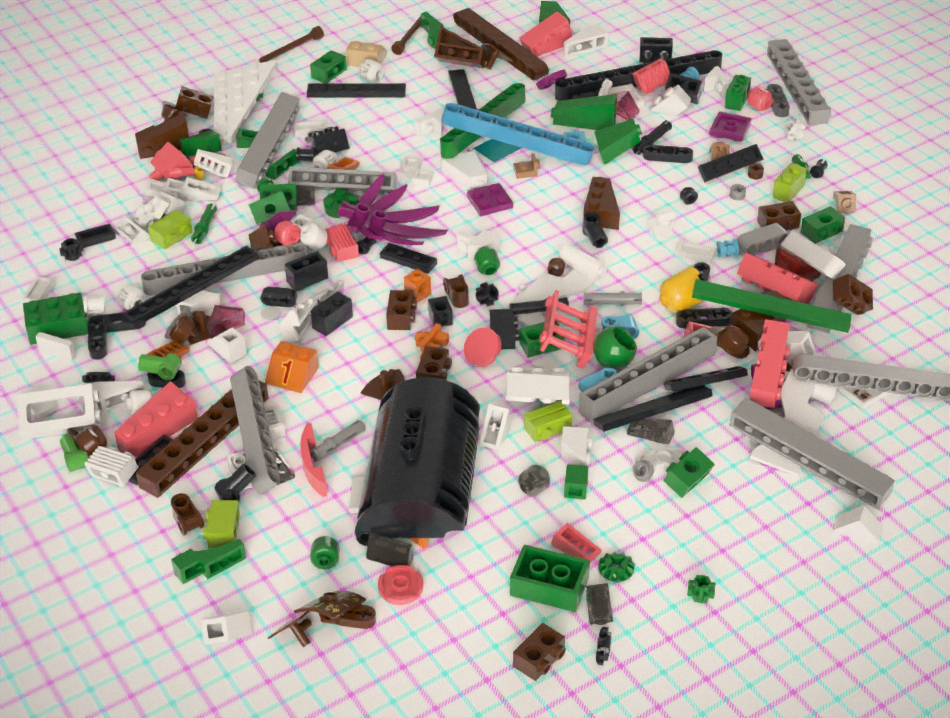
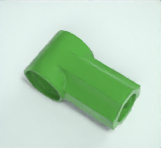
M141 354L138 370L156 373L165 380H172L182 365V360L175 354H167L165 357Z
M68 433L63 434L59 442L64 453L68 471L72 472L86 467L85 462L88 461V455Z

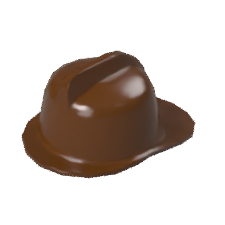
M165 100L162 101V118L171 119L179 115L181 111L175 109V104Z
M182 313L173 320L166 330L165 339L184 343L189 337H195L193 331L196 324L187 315L188 313Z
M728 325L725 328L712 327L709 329L711 333L717 336V346L729 355L743 359L750 354L748 346L749 335L741 327Z
M89 426L81 432L67 429L68 434L88 456L93 455L98 446L105 448L107 446V439L98 426Z

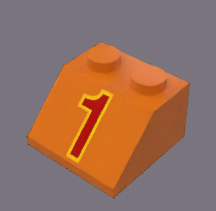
M280 341L272 352L265 383L302 394L319 369L317 350Z

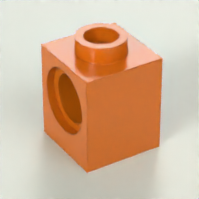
M418 268L403 277L404 290H413V298H417V303L431 295V277Z

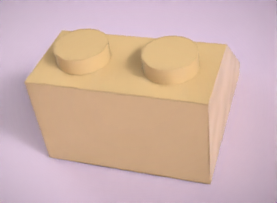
M351 41L346 48L347 66L360 67V64L366 59H373L381 64L387 54V50L379 44Z

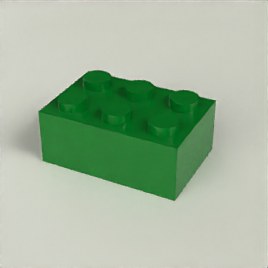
M81 292L22 303L25 328L30 345L37 344L36 335L39 332L62 339L88 334V324Z
M524 544L510 575V596L577 612L589 580L590 560Z

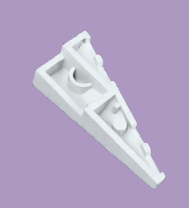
M342 280L336 281L293 308L279 325L284 341L298 342L312 323L310 311L337 291L340 292L344 286Z

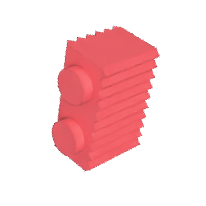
M660 58L632 73L638 90L649 94L656 87L666 85L670 71L666 61Z
M345 223L325 229L327 232V243L325 246H329L330 255L335 257L337 262L359 257L358 244Z

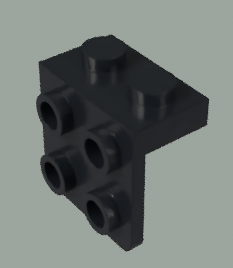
M338 126L324 128V132L313 131L308 133L307 137H304L305 141H312L315 155L324 150L336 153L350 149L345 128L339 129Z

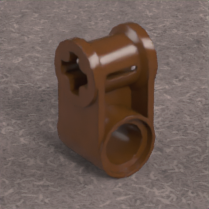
M459 274L455 278H443V287L452 305L456 308L468 306L469 290L464 276Z
M179 493L171 498L173 518L183 536L187 535V532L204 527V521L200 512L187 494Z

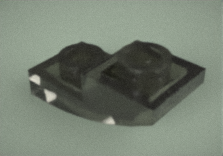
M609 584L585 586L590 625H604L608 622H613Z

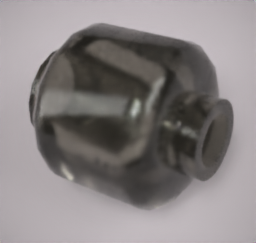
M537 464L531 465L520 473L518 484L526 495L533 497L549 487L550 476L544 467Z

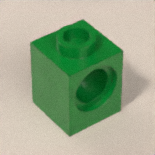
M567 464L564 498L586 500L588 466Z

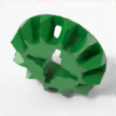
M615 550L612 554L605 553L604 557L600 558L598 564L599 573L605 579L613 582L629 579L635 569V563L632 562L631 556H625L624 552L616 554ZM613 563L616 565L621 564L620 567L612 566Z

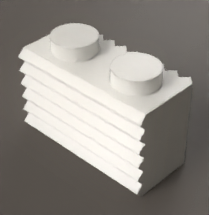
M98 446L93 455H90L88 461L85 462V466L91 476L115 483L116 485L118 484L119 486L121 485L122 487L138 469L135 457L127 451L124 453L118 452L111 446L108 448Z

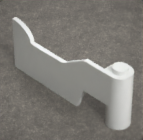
M567 243L561 248L558 258L562 259L565 264L573 267V270L564 278L543 273L510 303L545 300L549 295L552 296L555 290L559 291L558 298L583 293L605 276L607 272L606 264ZM509 304L503 309H509ZM545 312L514 315L517 316L518 322L526 327L545 321L543 316Z
M792 368L790 372L786 371L780 398L785 416L784 419L816 436L825 416L809 405L808 401L810 398L831 405L838 386L799 381L794 377ZM762 444L757 446L750 455L751 459L797 477L802 469L798 464Z

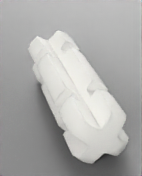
M608 79L603 81L598 96L609 95L613 84L612 81Z

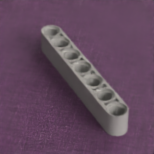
M247 365L230 377V383L247 465L257 475L251 481V484L257 493L264 494L280 483V476L256 371Z

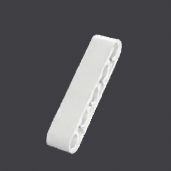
M792 230L780 244L787 252L832 280L838 276L846 265L833 254Z

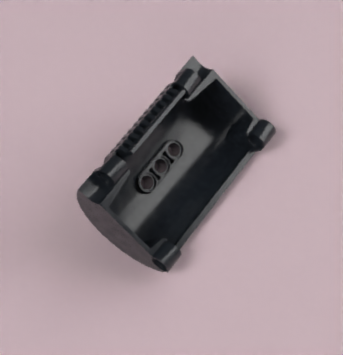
M420 377L401 381L385 393L378 410L379 413L354 530L357 542L363 546H373L377 539L444 538L447 532L464 531V527L467 526L480 430L478 421L480 404L466 389L448 380Z

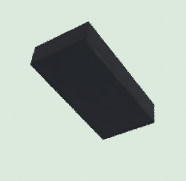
M110 223L74 233L76 240H78V243H82L83 248L116 239L115 232Z

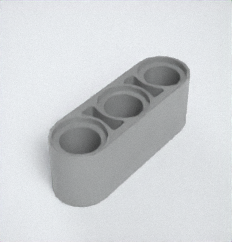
M774 223L743 233L738 236L737 241L739 249L744 254L749 253L756 256L780 248V244L789 233L779 223Z

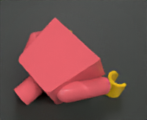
M169 142L156 152L150 162L155 169L149 175L150 179L159 181L162 178L165 180L172 178L176 180L183 176H194L198 180L205 178V172L202 171V168L196 166L194 169L187 157L182 154V151L175 148Z

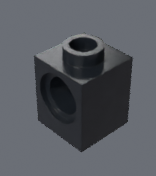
M447 296L428 299V314L433 326L436 323L441 324V327L453 325V311Z

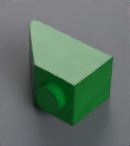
M211 130L179 139L182 154L185 156H196L198 149L212 153L222 151L219 134Z

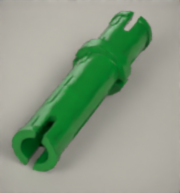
M212 203L207 204L200 221L194 227L191 241L194 242L196 238L195 244L202 243L204 236L209 231V225L217 212L216 205L211 209Z

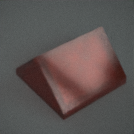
M780 247L776 249L775 265L811 281L821 276V272Z

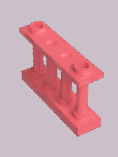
M555 290L553 295H549L545 302L547 309L544 328L539 338L541 342L540 351L544 352L547 345L552 344L575 354L577 358L576 366L584 369L593 354L598 308L591 305L587 312L579 311L559 302V291ZM556 309L580 319L582 324L556 313ZM557 321L577 330L580 335L557 326L554 322ZM553 333H556L560 336H563L569 340L576 342L579 347H576L570 343L560 340L552 335Z

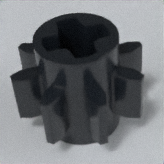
M74 238L64 240L61 243V248H59L60 255L64 256L65 260L68 261L78 260L82 256L81 252L84 251L82 243H78V240Z
M484 282L475 289V297L480 305L486 304L488 307L494 305V302L499 300V291L493 283L488 285L487 282Z

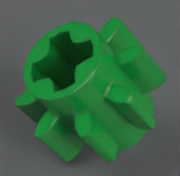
M696 575L694 580H688L687 596H692L695 603L706 604L709 598L714 599L716 583L711 582L709 576Z

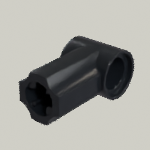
M594 212L586 213L583 217L582 233L588 236L593 246L603 248L608 243V237L600 224V216Z
M243 463L229 478L221 479L215 484V492L220 500H238L239 502V493L257 475L248 465Z

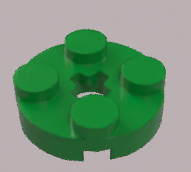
M336 189L334 193L329 194L323 199L325 213L330 217L340 218L337 214L342 202L345 201L350 205L356 206L359 202V197L351 192H345L344 189Z

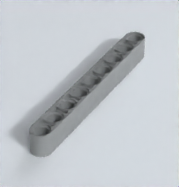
M293 243L255 250L259 255L258 260L217 283L285 271L284 264L308 255L307 245ZM226 256L145 271L141 274L143 292L149 296L157 295Z
M798 354L792 359L794 377L799 381L950 401V374L808 354Z

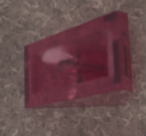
M630 92L615 93L617 95L616 114L625 120L635 118L640 113V110Z
M215 305L208 322L209 337L212 339L232 327L237 329L244 326V309Z

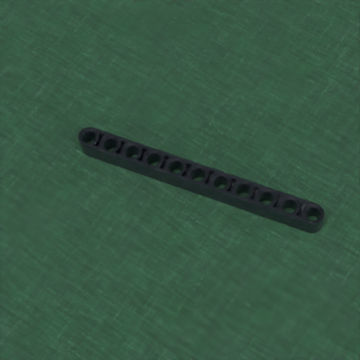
M712 50L664 60L670 73L680 75L687 68L694 67L699 72V75L710 73L716 66H719L721 69L723 54L718 50ZM653 62L557 80L555 82V99L557 101L571 100L573 95L580 96L582 93L592 91L594 93V91L602 88V83L605 79L612 81V87L632 84L636 88L637 85L632 73Z

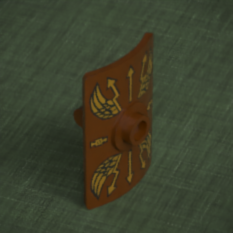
M350 591L327 592L323 596L294 610V613L304 611L317 612L322 623L338 625L342 614L361 605L366 601V598Z

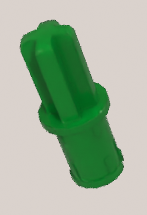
M800 154L794 155L791 158L792 163L807 168L806 179H810L808 163L803 160Z

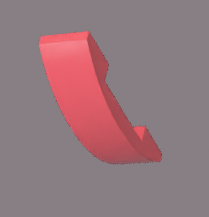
M310 422L306 424L300 442L303 470L311 487L322 497H327L322 466L313 468L310 450L316 447L314 431Z

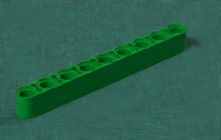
M522 83L510 85L478 110L506 118L526 102L525 85ZM453 128L440 138L441 157L449 159L457 156L481 136Z

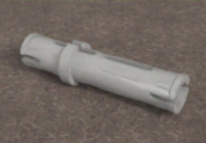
M642 292L584 293V305H642Z
M358 419L334 436L325 438L320 445L310 450V456L317 462L330 453L333 454L341 445L366 430L365 424Z

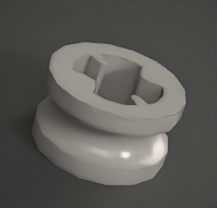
M741 184L732 185L730 187V198L736 201L745 199L746 187Z

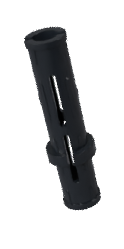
M665 120L648 135H644L641 138V142L632 147L633 153L640 155L643 152L644 146L653 145L655 141L672 129V124Z
M567 297L558 298L559 302L569 306ZM547 298L539 301L510 303L509 309L513 308V315L546 312L545 302Z

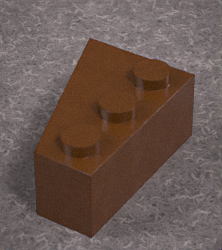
M440 25L434 58L439 62L485 68L488 53L482 47Z
M184 111L179 112V115L171 119H164V122L156 126L152 125L135 133L140 159L154 157L156 152L161 150L167 142L181 150L179 139L189 136Z
M592 176L584 205L583 217L588 212H594L600 216L602 228L619 230L620 211L610 178Z
M777 291L769 295L786 299ZM739 309L732 312L730 325L741 327L748 333V346L756 352L759 349L758 341L762 337L765 319L785 322L787 319Z

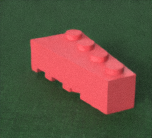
M745 253L736 273L742 276L741 280L747 283H757V287L760 289L777 291L782 296L791 299V301L810 304L818 286V283L749 253Z
M765 319L750 393V400L758 403L760 406L774 408L776 400L781 398L782 388L778 387H783L785 374L781 373H786L787 361L784 359H788L790 347H786L790 323Z
M170 381L114 432L118 450L121 453L127 451L134 457H137L162 435L170 437L190 425L198 418L195 401Z

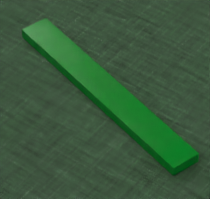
M698 279L694 283L692 298L848 333L850 330L852 314Z

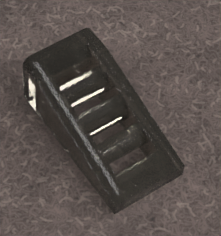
M642 419L630 423L626 431L627 435L662 444H670L675 434L673 422L668 419Z

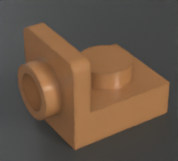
M723 142L712 143L709 149L711 161L730 154V145Z
M531 153V161L513 163L516 178L537 177L538 169H540V160L536 159L535 153Z
M833 191V199L837 201V211L839 213L856 211V194L853 191Z

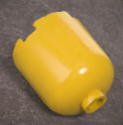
M689 266L664 280L659 288V301L661 305L671 312L677 313L680 310H687L704 302L705 300L692 298L695 280H700L697 276L700 274L699 271Z

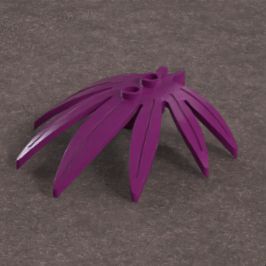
M381 174L374 181L356 206L343 201L337 214L349 219L347 223L348 230L357 234L360 231L364 236L377 241L384 239L403 245H423L424 241H412L404 238H431L445 235L448 230L397 224L414 222L429 217L438 212L440 206L384 212V210L393 206L403 196L408 187L405 184L374 202L381 189L384 174Z

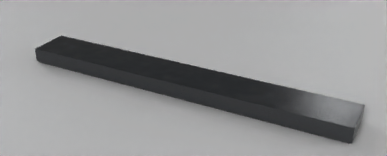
M246 245L122 313V319L132 328H135L259 259V255Z

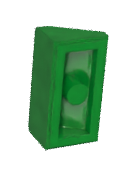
M293 148L271 164L265 176L275 180L289 170V167L296 165V149Z

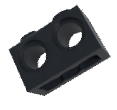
M640 37L639 62L649 63L660 58L663 60L672 58L673 38Z

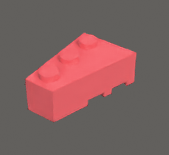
M555 12L523 34L519 39L524 48L534 55L540 56L563 48L564 42L571 38L573 34L568 19L559 12Z

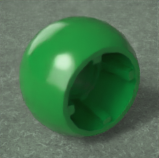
M610 326L598 333L593 343V351L597 361L602 366L618 370L625 368L634 360L637 345L633 337L626 330L619 326Z

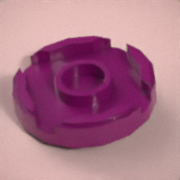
M565 69L554 72L538 81L536 86L539 90L549 88L557 80L565 79L567 72Z

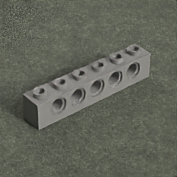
M289 167L288 184H296L297 189L333 191L344 189L345 191L366 192L381 174H384L379 193H390L397 189L398 176L395 172Z

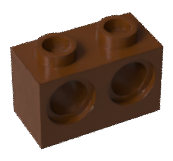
M181 86L175 109L207 119L214 96Z
M793 201L759 206L757 222L760 227L779 223L785 230L798 229L800 227L801 212Z
M847 274L833 280V301L856 315H862L867 311L873 310V289L852 275Z
M390 290L386 313L387 330H411V323H415V311L413 310H417V298H413V290Z
M426 346L416 370V378L431 377L447 380V370H450L452 367L449 349Z
M542 622L513 651V667L536 682L541 675L548 673L551 665L556 660H560L566 652L565 636Z

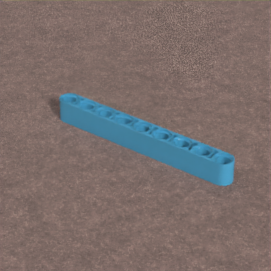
M447 103L445 105L441 118L444 125L584 166L590 163L594 152V146L588 142L455 103Z

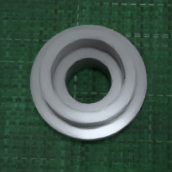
M641 460L634 465L633 475L638 481L646 482L652 478L654 468L649 461ZM644 468H646V472L643 475L642 471Z

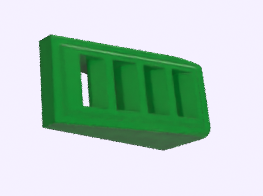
M238 128L236 148H249L258 131Z

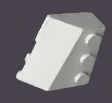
M513 366L511 370H507L506 400L534 402L535 398H539L543 403L562 400V404L569 405V371L565 370L564 367H552V370H544V367H532V370H523L521 366Z

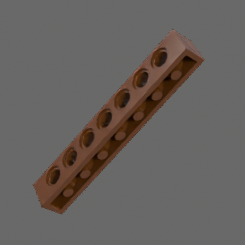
M259 380L263 402L265 403L269 399L267 384ZM232 389L225 393L220 400L213 404L204 414L198 417L196 421L184 429L180 435L169 442L164 449L136 472L140 489L159 498L239 426Z

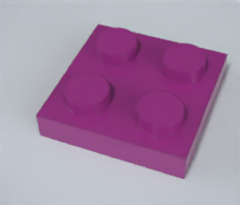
M719 111L710 128L709 135L742 142L751 125L752 118Z
M500 183L467 191V198L480 217L513 208V201Z

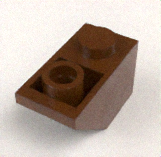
M266 225L248 234L251 249L254 251L279 245L273 230H270Z

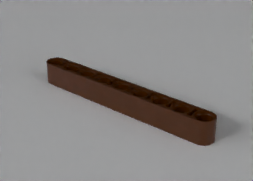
M465 8L453 14V19L457 26L482 44L489 43L512 58L514 61L507 62L534 81L549 74V68L543 60L470 8Z

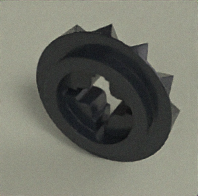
M87 372L86 375H82V381L84 383L115 381V375H111V372Z
M602 627L599 632L596 662L602 666L609 659L612 638L609 627Z

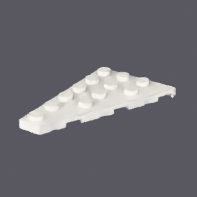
M276 60L214 73V132L219 134L221 145L234 141L238 128H241L242 121L247 119L252 107L257 102V96L259 93L262 94L267 82L272 77V71L278 67Z

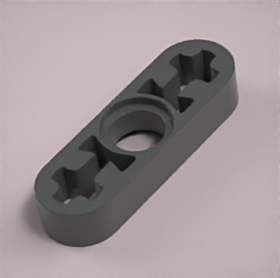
M769 84L766 90L772 94L773 103L771 108L774 115L777 117H787L790 105L782 87L778 84Z

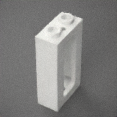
M92 384L16 395L19 433L24 439L68 433L67 429L79 432L92 425L100 428L99 422H102V413L100 409L98 410L97 402H100V393ZM80 396L84 397L86 411L84 415L32 423L31 404Z

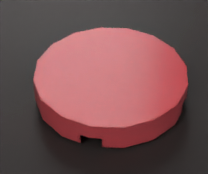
M486 327L472 331L464 343L463 352L467 361L477 367H486L495 361L494 358L501 351L502 343L499 335Z
M408 565L389 567L378 579L380 596L386 602L393 605L412 603L423 592L424 584L421 573L419 571L417 573L413 570V567Z

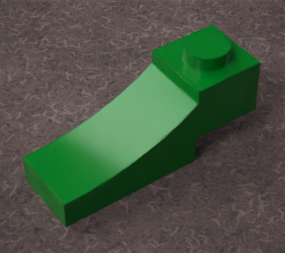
M428 12L421 13V27L428 33V44L436 49L440 25L443 27L444 25Z
M239 538L212 549L193 551L190 548L173 557L171 562L175 576L184 585L202 574L207 580L245 560L246 553L244 543Z

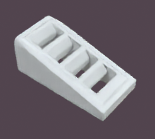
M198 149L193 165L227 178L231 169L232 158Z
M277 407L265 408L271 439L286 436L285 426Z

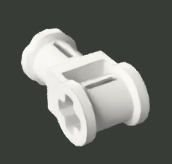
M100 294L99 297H87L84 295V312L86 316L91 318L94 314L103 315L105 312L103 294Z

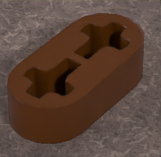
M361 604L344 613L338 625L360 629L372 628L376 623V611L371 606Z

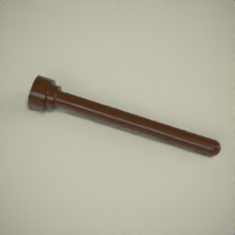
M421 16L400 41L393 43L391 50L394 54L401 55L403 53L405 44L421 25Z
M316 26L311 29L309 34L259 58V62H267L311 39L318 40L324 37V32L320 26Z

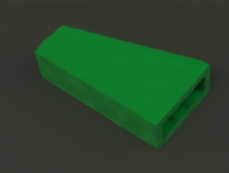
M611 94L557 101L555 107L551 109L553 125L600 130L615 125L617 95Z

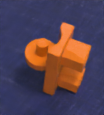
M438 323L429 332L418 331L414 336L415 345L422 352L419 356L420 359L426 346L441 348L440 345L447 346L450 341L449 333L443 332L441 324Z

